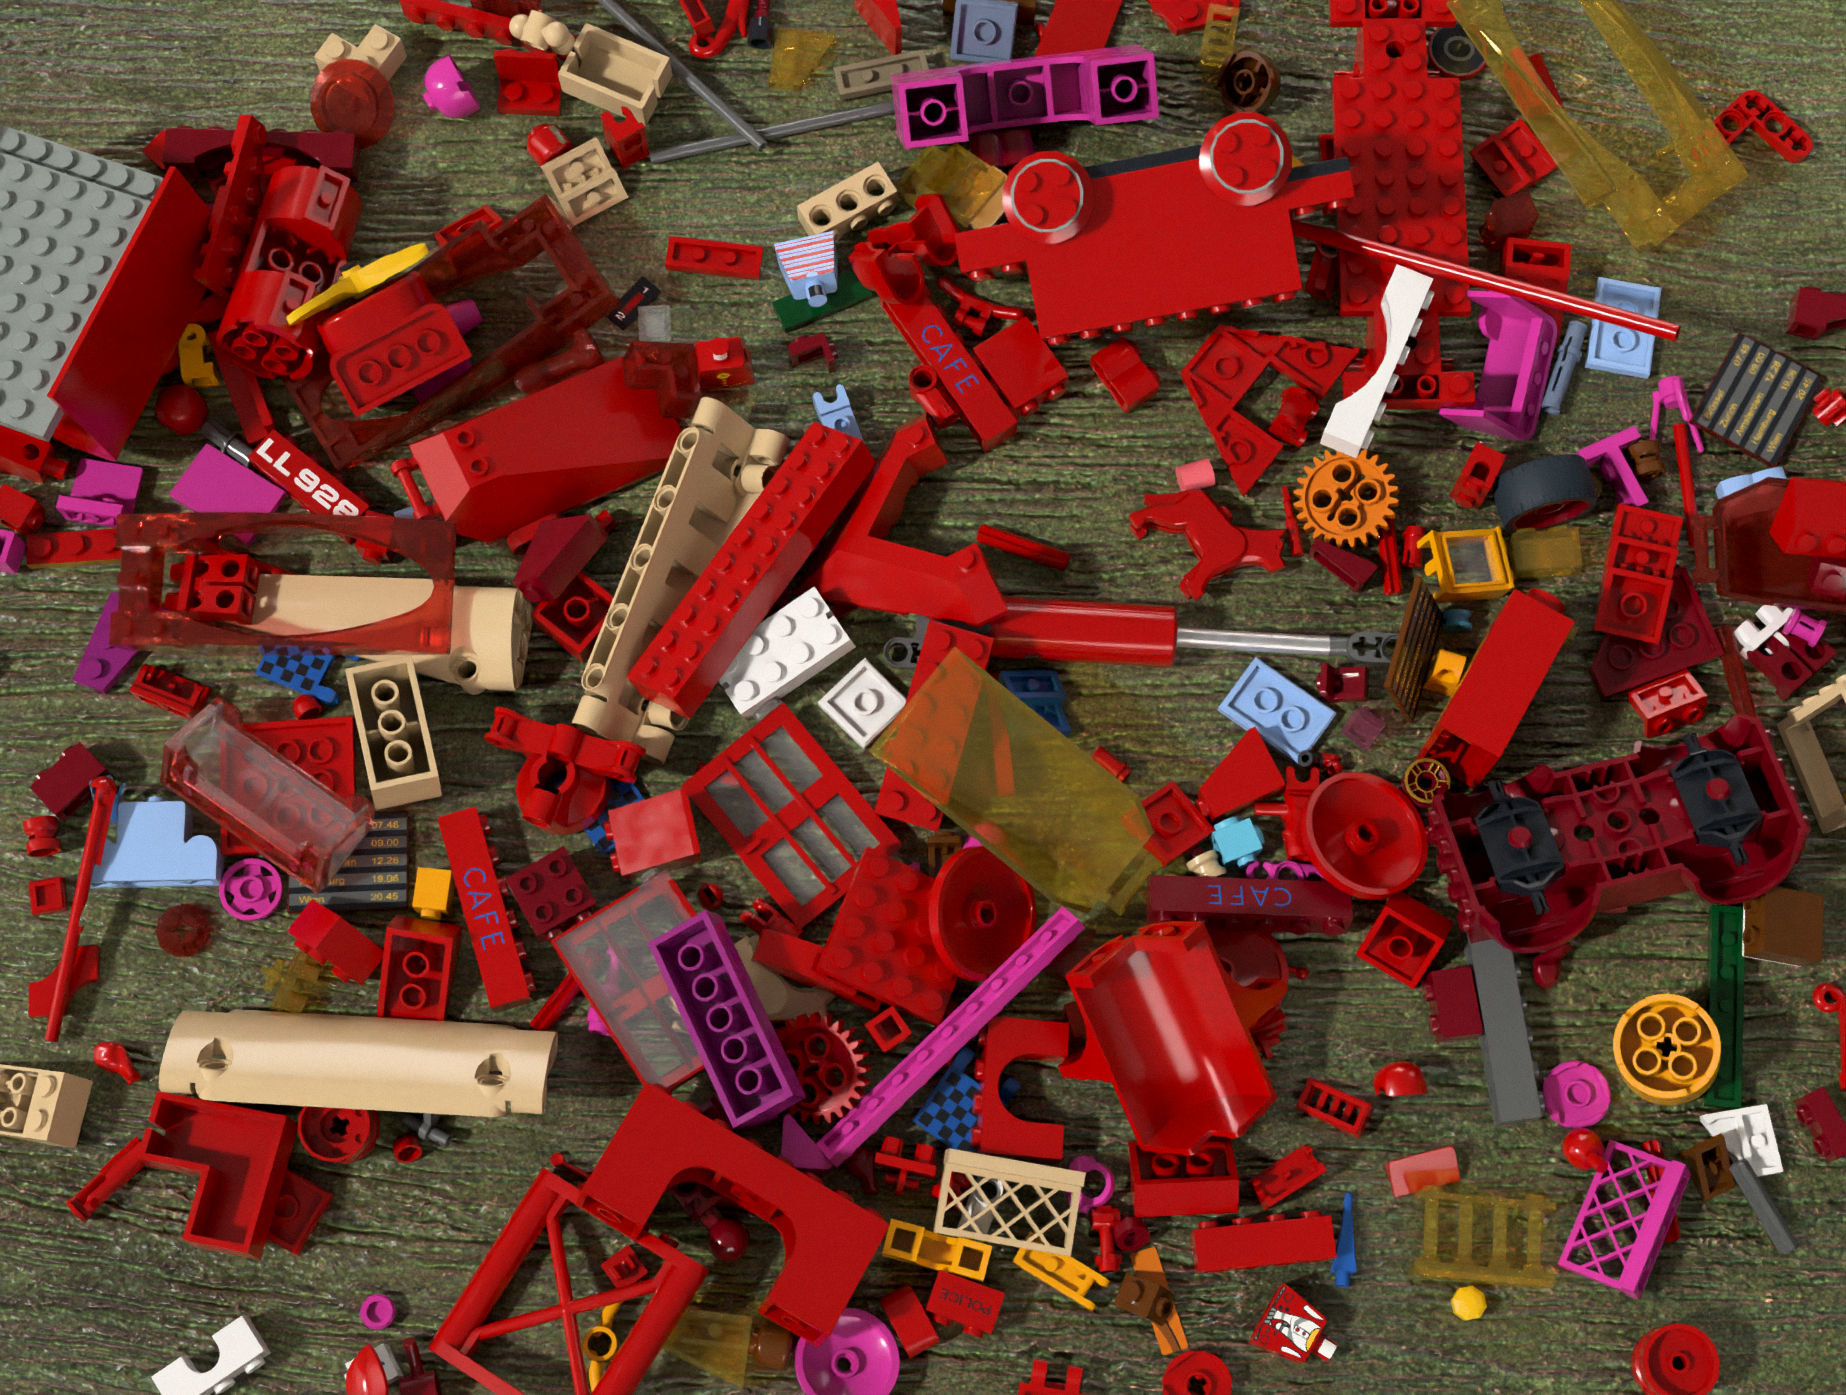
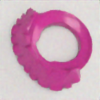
M1083 1155L1076 1157L1069 1164V1170L1085 1173L1097 1170L1104 1175L1106 1181L1105 1189L1098 1197L1089 1198L1081 1192L1078 1211L1088 1214L1091 1208L1102 1206L1109 1201L1114 1192L1115 1179L1111 1170L1106 1165L1096 1162L1093 1156ZM1064 1191L1066 1202L1070 1207L1072 1193Z

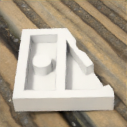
M1767 1104L1700 1116V1122L1712 1137L1720 1133L1725 1137L1728 1156L1733 1163L1745 1158L1750 1163L1757 1177L1783 1172Z

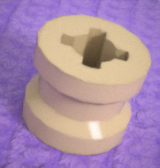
M1216 849L1207 851L1186 864L1189 871L1194 872L1196 877L1224 878L1228 874L1226 868L1218 862L1219 854Z

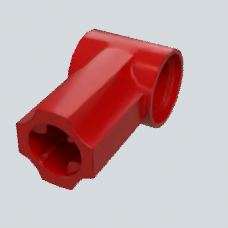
M1317 242L1304 292L1314 298L1330 299L1338 273V249L1330 246L1337 253L1327 254L1322 248L1329 245Z
M918 365L911 370L909 374V393L911 398L922 406L938 430L946 429L953 425L961 417L962 412L938 381L935 370L928 365ZM920 381L930 383L926 388H920L916 384Z

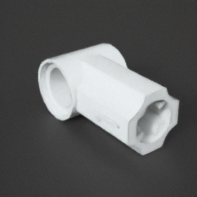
M979 1176L975 1181L978 1183L985 1177ZM991 1178L987 1182L993 1184L997 1190L996 1197L989 1200L992 1203L1002 1196L1003 1185L999 1180ZM976 1190L970 1193L965 1206L966 1211L972 1218L987 1207ZM990 1210L974 1221L982 1234L988 1233L994 1215ZM963 1213L957 1228L967 1221ZM971 1225L963 1229L964 1231L975 1232ZM969 1239V1240H972V1241L984 1243V1241H978V1240Z

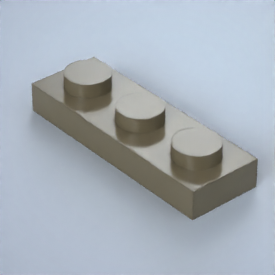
M924 49L833 67L840 101L892 90L890 74L929 70Z

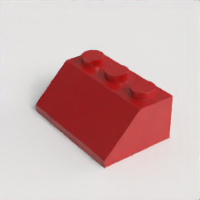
M1791 476L1769 531L1783 553L1846 559L1845 481Z
M1210 1137L1201 1146L1200 1151L1191 1156L1142 1151L1137 1141H1128L1131 1197L1135 1217L1152 1218L1156 1216L1238 1213L1239 1177L1231 1138Z

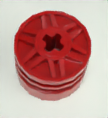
M303 1106L298 1117L297 1131L302 1145L312 1156L327 1162L352 1163L364 1158L374 1149L380 1136L381 1121L377 1110ZM339 1120L349 1122V1125L346 1126V1134L336 1131L340 1127Z

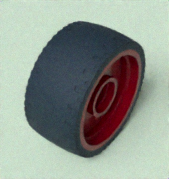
M1576 454L1549 456L1524 463L1500 475L1493 483L1496 507L1505 529L1509 532L1525 533L1559 526L1585 515L1597 505L1596 490L1589 467L1585 459Z

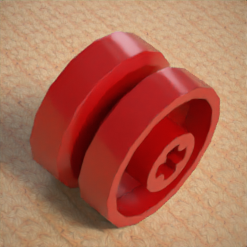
M1676 1323L1651 1329L1639 1338L1632 1350L1631 1369L1634 1380L1646 1395H1706L1712 1390L1719 1376L1720 1360L1715 1345L1704 1332L1691 1325ZM1677 1360L1678 1362V1368L1676 1369L1673 1367L1672 1361Z

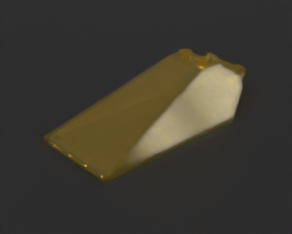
M955 646L868 750L1052 903L1088 914L1100 900L1121 917L1126 911L1124 906L1149 875L1153 871L1157 873L1163 865L1143 848L1154 831L1139 796ZM1137 856L1143 863L1118 894L1112 897L1106 891L1131 860Z

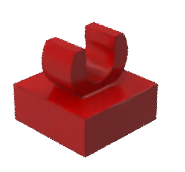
M629 1244L601 1264V1267L616 1288L637 1283L649 1274Z

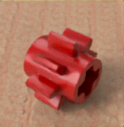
M1830 388L1823 389L1813 398L1817 405L1812 408V411L1822 424L1828 427L1834 423L1838 427L1846 422V393L1842 389L1836 388L1833 392Z

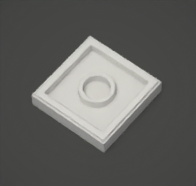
M864 658L818 701V705L865 750L903 713L907 698Z

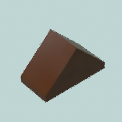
M1721 1133L1678 1153L1683 1164H1686L1689 1169L1691 1179L1704 1201L1710 1200L1735 1187L1733 1175L1729 1170L1731 1165L1725 1137Z

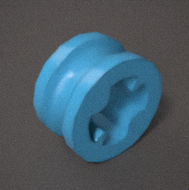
M1452 609L1442 613V618L1446 620V623L1443 624V631L1448 633H1464L1472 630V623L1469 622V619L1472 618L1471 611Z

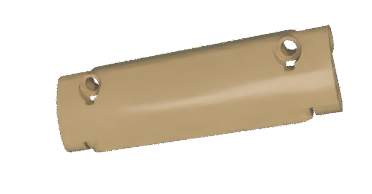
M709 397L701 398L691 422V427L684 429L676 440L582 675L581 683L586 695L582 696L571 724L575 728L596 738L610 741L624 740L635 743L646 750L645 756L640 757L641 759L658 765L665 764L675 738L672 733H677L678 730L684 729L690 719L650 700L646 711H642V703L648 699L638 692L626 676L778 471L790 443V439L787 436L774 430L755 429L722 402ZM741 466L738 476H734L735 467Z
M242 1009L231 1010L228 1013L183 1010L171 1029L159 1072V1089L161 1092L194 1094L196 1091L200 1099L209 1101L482 1117L506 1115L508 1101H511L512 1113L544 1114L547 1097V1076L556 1061L558 1033L553 1031L518 1030L514 1026L501 1024ZM224 1055L226 1059L213 1058V1056ZM499 1071L502 1072V1075L489 1074V1072Z

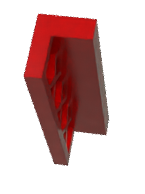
M217 329L207 333L247 443L253 448L258 446L273 429L278 433L279 430L259 377L237 367L226 358L227 351L222 346H217L216 336L219 330Z

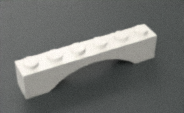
M1396 265L1380 304L1387 332L1384 360L1376 374L1364 387L1352 396L1336 403L1320 444L1354 458H1357L1361 448L1368 449L1375 433L1369 430L1373 420L1380 421L1387 403L1381 401L1385 392L1392 393L1399 375L1393 373L1396 365H1404L1411 347L1405 345L1408 337H1416L1423 321L1417 318L1421 308L1428 310L1435 292L1429 290L1433 278L1401 265Z

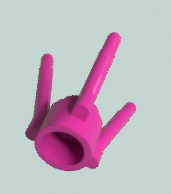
M1670 376L1661 379L1658 382L1659 391L1652 393L1653 410L1649 440H1656L1660 405L1663 403L1667 409L1680 408L1683 420L1688 422L1698 452L1703 453L1704 446L1698 428L1690 423L1693 414L1688 402L1683 378Z

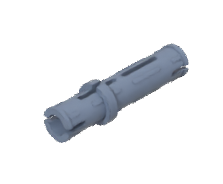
M1579 321L1568 322V328L1562 345L1557 347V360L1541 404V410L1545 413L1552 415L1560 414L1575 364L1581 360L1582 352L1580 349L1588 331V326Z

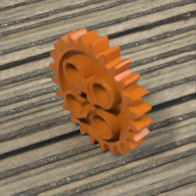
M1363 449L1357 458L1337 450L1336 455L1332 456L1328 450H1325V460L1321 461L1317 457H1313L1316 467L1312 469L1304 466L1303 469L1308 477L1297 478L1298 483L1303 489H1297L1293 492L1295 497L1302 499L1293 503L1296 510L1302 511L1296 517L1299 522L1308 521L1303 527L1306 533L1315 530L1312 536L1314 541L1325 537L1324 542L1332 545L1333 541H1336V545L1340 549H1343L1345 542H1349L1352 550H1355L1356 541L1361 540L1367 547L1368 536L1372 535L1375 539L1379 540L1380 536L1377 530L1379 528L1384 530L1390 529L1385 521L1386 518L1396 519V515L1390 507H1398L1400 503L1398 499L1391 496L1400 492L1398 486H1389L1396 481L1395 475H1385L1390 469L1389 465L1384 463L1378 466L1380 457L1377 454L1368 459V450ZM1343 470L1351 472V477L1346 482L1335 480L1339 472ZM1364 475L1365 479L1357 484L1358 478ZM1373 488L1377 490V495L1372 500L1366 501L1361 499V495L1366 489ZM1350 494L1353 498L1350 502L1348 500L1342 502L1340 499L1342 495L1348 497ZM1329 496L1332 498L1331 503L1327 507H1316V502L1320 497ZM1336 512L1334 519L1328 521V517ZM1348 514L1357 515V521L1353 525L1344 526L1341 524L1344 516Z

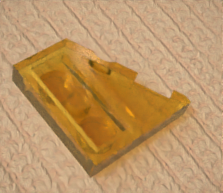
M777 27L768 81L769 88L799 92L808 81V76L815 72L822 63L821 59L830 47L833 48L836 44V34Z

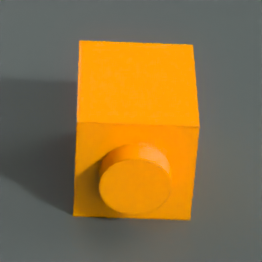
M418 867L412 907L417 913L421 914V918L441 920V916L451 917L455 890V880L452 871Z

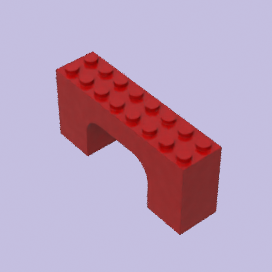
M646 1082L582 1188L575 1206L636 1241L660 1198L672 1186L683 1182H696L723 1195L774 1226L784 1242L785 1259L783 1266L757 1312L818 1348L831 1335L890 1224L884 1221V1216L880 1212L868 1207L863 1209L853 1203V1197L841 1190L834 1192L824 1186V1181L817 1175L810 1172L803 1174L793 1168V1163L786 1157L779 1154L773 1156L762 1150L763 1145L757 1140L748 1136L742 1138L733 1133V1128L728 1123L720 1119H714L713 1121L704 1116L702 1109L689 1101L682 1103L672 1097V1092L665 1086L658 1083L652 1085Z

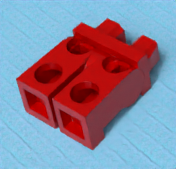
M248 554L204 555L199 557L196 555H186L185 562L171 564L170 580L174 584H181L180 592H168L165 595L164 608L170 613L183 615L190 622H212L218 620L236 621L240 625H252L256 597L253 594H257L261 566Z

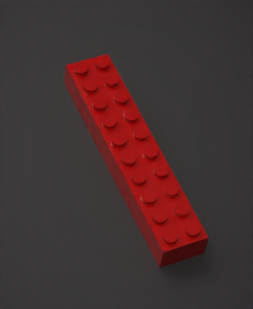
M812 423L626 676L644 698L688 719L693 717L876 464L875 459L863 440L820 423Z

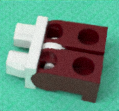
M1769 600L1755 614L1766 625L1764 629L1760 631L1747 619L1733 634L1744 646L1739 653L1745 659H1749L1750 663L1764 674L1777 689L1775 693L1785 701L1826 666L1837 652L1821 637L1816 645L1811 647L1808 645V641L1792 633L1784 634L1782 630L1793 609L1789 606L1784 611L1772 600Z

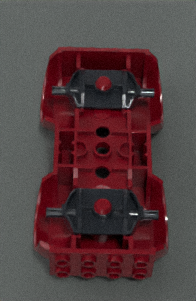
M1740 713L1733 715L1725 725L1697 738L1695 732H1691V735L1689 733L1685 734L1682 737L1684 742L1680 744L1651 748L1643 746V741L1640 740L1635 742L1633 754L1560 772H1556L1545 764L1537 765L1529 774L1506 785L1502 784V780H1496V784L1495 781H1491L1488 784L1490 790L1477 793L1453 794L1448 790L1449 784L1441 786L1437 795L1433 796L1432 809L1428 810L1430 825L1426 826V834L1430 845H1436L1439 853L1436 855V861L1440 873L1447 875L1449 881L1447 893L1450 902L1457 903L1460 912L1457 913V919L1461 932H1467L1471 944L1493 939L1496 943L1511 951L1535 953L1550 950L1572 940L1588 926L1595 913L1691 890L1706 901L1723 905L1743 903L1772 890L1785 879L1793 866L1799 863L1801 854L1805 849L1808 834L1811 833V825L1807 815L1802 814L1798 807V795L1795 787L1787 782L1785 765L1780 756L1776 757L1770 730L1763 727L1759 717L1754 718ZM1644 810H1653L1659 815V822L1646 825L1640 820L1639 815ZM1620 818L1627 826L1622 829H1615L1608 824V820ZM1579 826H1588L1593 830L1594 837L1589 839V841H1580L1575 837L1574 830Z

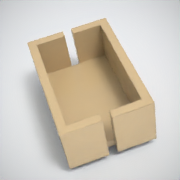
M585 23L573 45L574 52H569L558 73L562 92L624 118L626 116L623 115L621 107L625 106L630 109L638 123L642 122L646 126L658 104L657 97H662L673 76L670 57Z

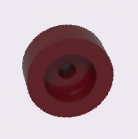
M1129 1214L1121 1216V1221L1113 1230L1117 1246L1123 1251H1135L1145 1246L1150 1239V1232L1145 1221L1142 1218L1132 1217Z

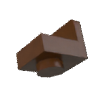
M951 831L935 832V836L928 837L929 876L936 879L944 863L962 849V836H955V833Z
M1126 1273L1113 1305L1123 1311L1148 1319L1162 1327L1166 1318L1172 1312L1175 1294L1159 1284Z

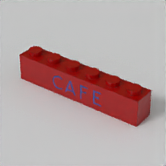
M924 283L922 294L918 300L912 304H889L880 298V306L921 364L928 365L935 370L938 381L962 412L960 419L984 453L1015 435L1019 420L1017 412L1010 404L1005 405L1000 398L1001 392L993 379L988 380L982 372L983 366L975 354L970 355L964 346L966 344L961 333L957 329L952 330L946 322L948 317L939 304L935 306L929 298L930 292L926 284Z
M474 806L438 817L437 820L490 1008L494 1013L534 1002L532 992L536 991L537 987L532 971L526 972L522 960L527 959L528 956L523 940H516L513 928L519 927L514 908L508 909L504 897L509 896L510 893L505 877H498L496 865L501 864L496 846H490L487 834L492 833L487 814L481 815L477 807Z

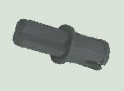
M210 419L203 424L202 434L219 446L222 453L231 455L248 469L254 468L247 458L254 449L241 440L239 433H232L215 419Z

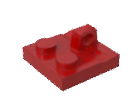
M1174 781L1126 811L1121 818L1140 840L1139 845L1146 853L1150 852L1163 869L1209 839L1212 832L1216 831Z

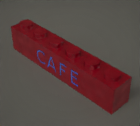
M1149 875L1145 890L1147 925L1168 921H1204L1207 929L1225 930L1231 933L1246 930L1258 931L1263 934L1291 932L1295 935L1324 933L1328 936L1347 934L1353 920L1351 895L1337 889L1328 881Z

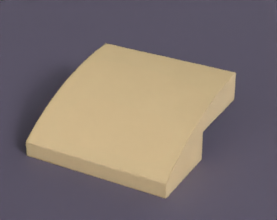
M596 137L541 166L553 192L573 226L628 198L616 170L612 168L599 139Z

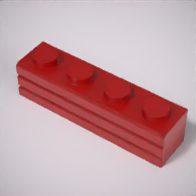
M678 0L697 38L716 31L710 16H708L700 0Z

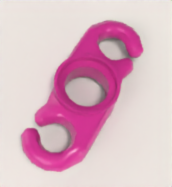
M1259 861L1248 865L1246 869L1247 879H1256L1254 872L1260 867ZM1267 861L1263 863V867L1268 873L1266 879L1279 880L1278 874L1282 869H1291L1295 872L1297 880L1308 881L1307 879L1311 874H1317L1320 876L1321 881H1327L1312 864L1295 863L1293 861H1284L1280 864H1273Z

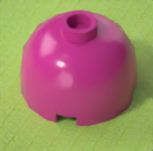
M450 54L438 59L429 67L425 73L424 84L427 92L423 94V98L431 111L438 109L446 117L459 119L481 109L471 86L464 79L462 71Z

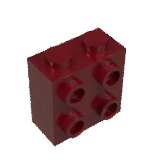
M564 846L505 878L506 883L540 942L545 940L551 942L550 940L565 932L564 929L575 923L578 924L593 915L594 912L600 910Z

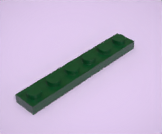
M1714 904L1709 907L1706 1012L1713 1020L1719 1032L1721 1059L1718 1074L1712 1085L1704 1093V1107L1733 1110L1741 1108L1745 957L1742 956L1743 907Z

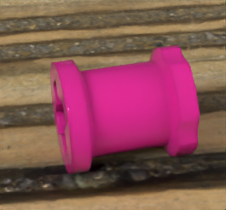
M1795 607L1788 617L1782 632L1786 635L1792 633L1808 641V645L1814 647L1820 639L1827 621L1823 619L1817 621L1801 613V608Z

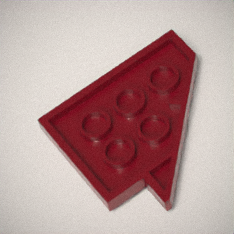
M1685 566L1673 571L1672 580L1674 582L1659 645L1604 633L1589 669L1601 700L1644 686L1682 670H1689L1720 659L1725 655Z

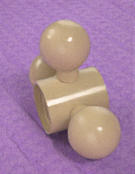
M531 10L529 16L518 14L509 23L511 34L534 48L547 51L550 45L552 50L558 55H568L570 51L574 50L575 39L563 23L546 14Z

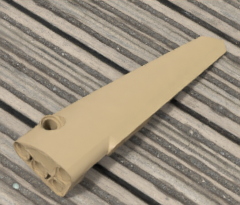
M260 574L257 594H253L256 597L252 625H240L236 621H221L348 653L376 662L412 655L416 673L460 685L468 694L476 695L484 692L486 689L496 691L520 690L533 622L530 613L533 609L530 601L523 596L519 588L457 586L455 583L443 579ZM476 671L472 677L466 678L469 673Z

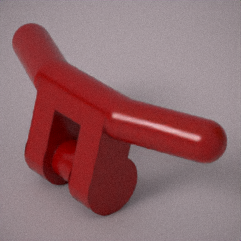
M940 277L937 280V287L961 304L952 322L953 326L960 329L964 326L973 330L972 334L982 337L991 317L1019 321L1024 317V311L1020 308L995 305L965 292L946 277ZM973 310L980 313V316L975 318L969 315V313Z

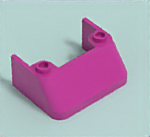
M1467 290V297H1470L1472 301L1482 306V312L1478 317V326L1482 334L1490 339L1474 406L1458 407V409L1440 408L1439 415L1465 429L1513 440L1528 441L1533 437L1538 422L1557 338L1556 321L1553 317L1524 299L1495 291Z

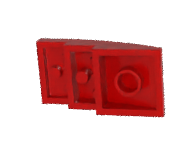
M1620 503L1617 504L1601 578L1593 630L1659 645L1674 582L1672 576L1679 550L1677 549L1683 517Z

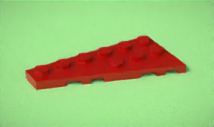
M253 115L239 116L231 143L234 157L232 162H226L223 171L228 176L226 185L219 186L208 223V230L211 236L209 244H202L200 255L205 257L202 268H195L193 275L194 279L227 302L257 219L258 205H260L262 199L260 179L264 172L262 157L263 146L267 142V132L265 126Z

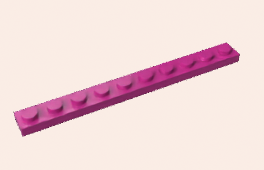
M1062 906L857 1104L855 1109L845 1115L816 1143L825 1156L836 1167L850 1158L854 1151L868 1137L876 1133L879 1127L894 1112L898 1111L919 1088L923 1087L945 1063L953 1058L955 1053L970 1039L974 1038L985 1024L995 1015L999 1014L1014 996L1024 990L1028 983L1043 968L1050 965L1052 960L1077 938L1085 929V926L1079 919Z

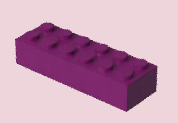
M705 910L648 942V946L734 1129L749 1130L807 1098L719 914Z

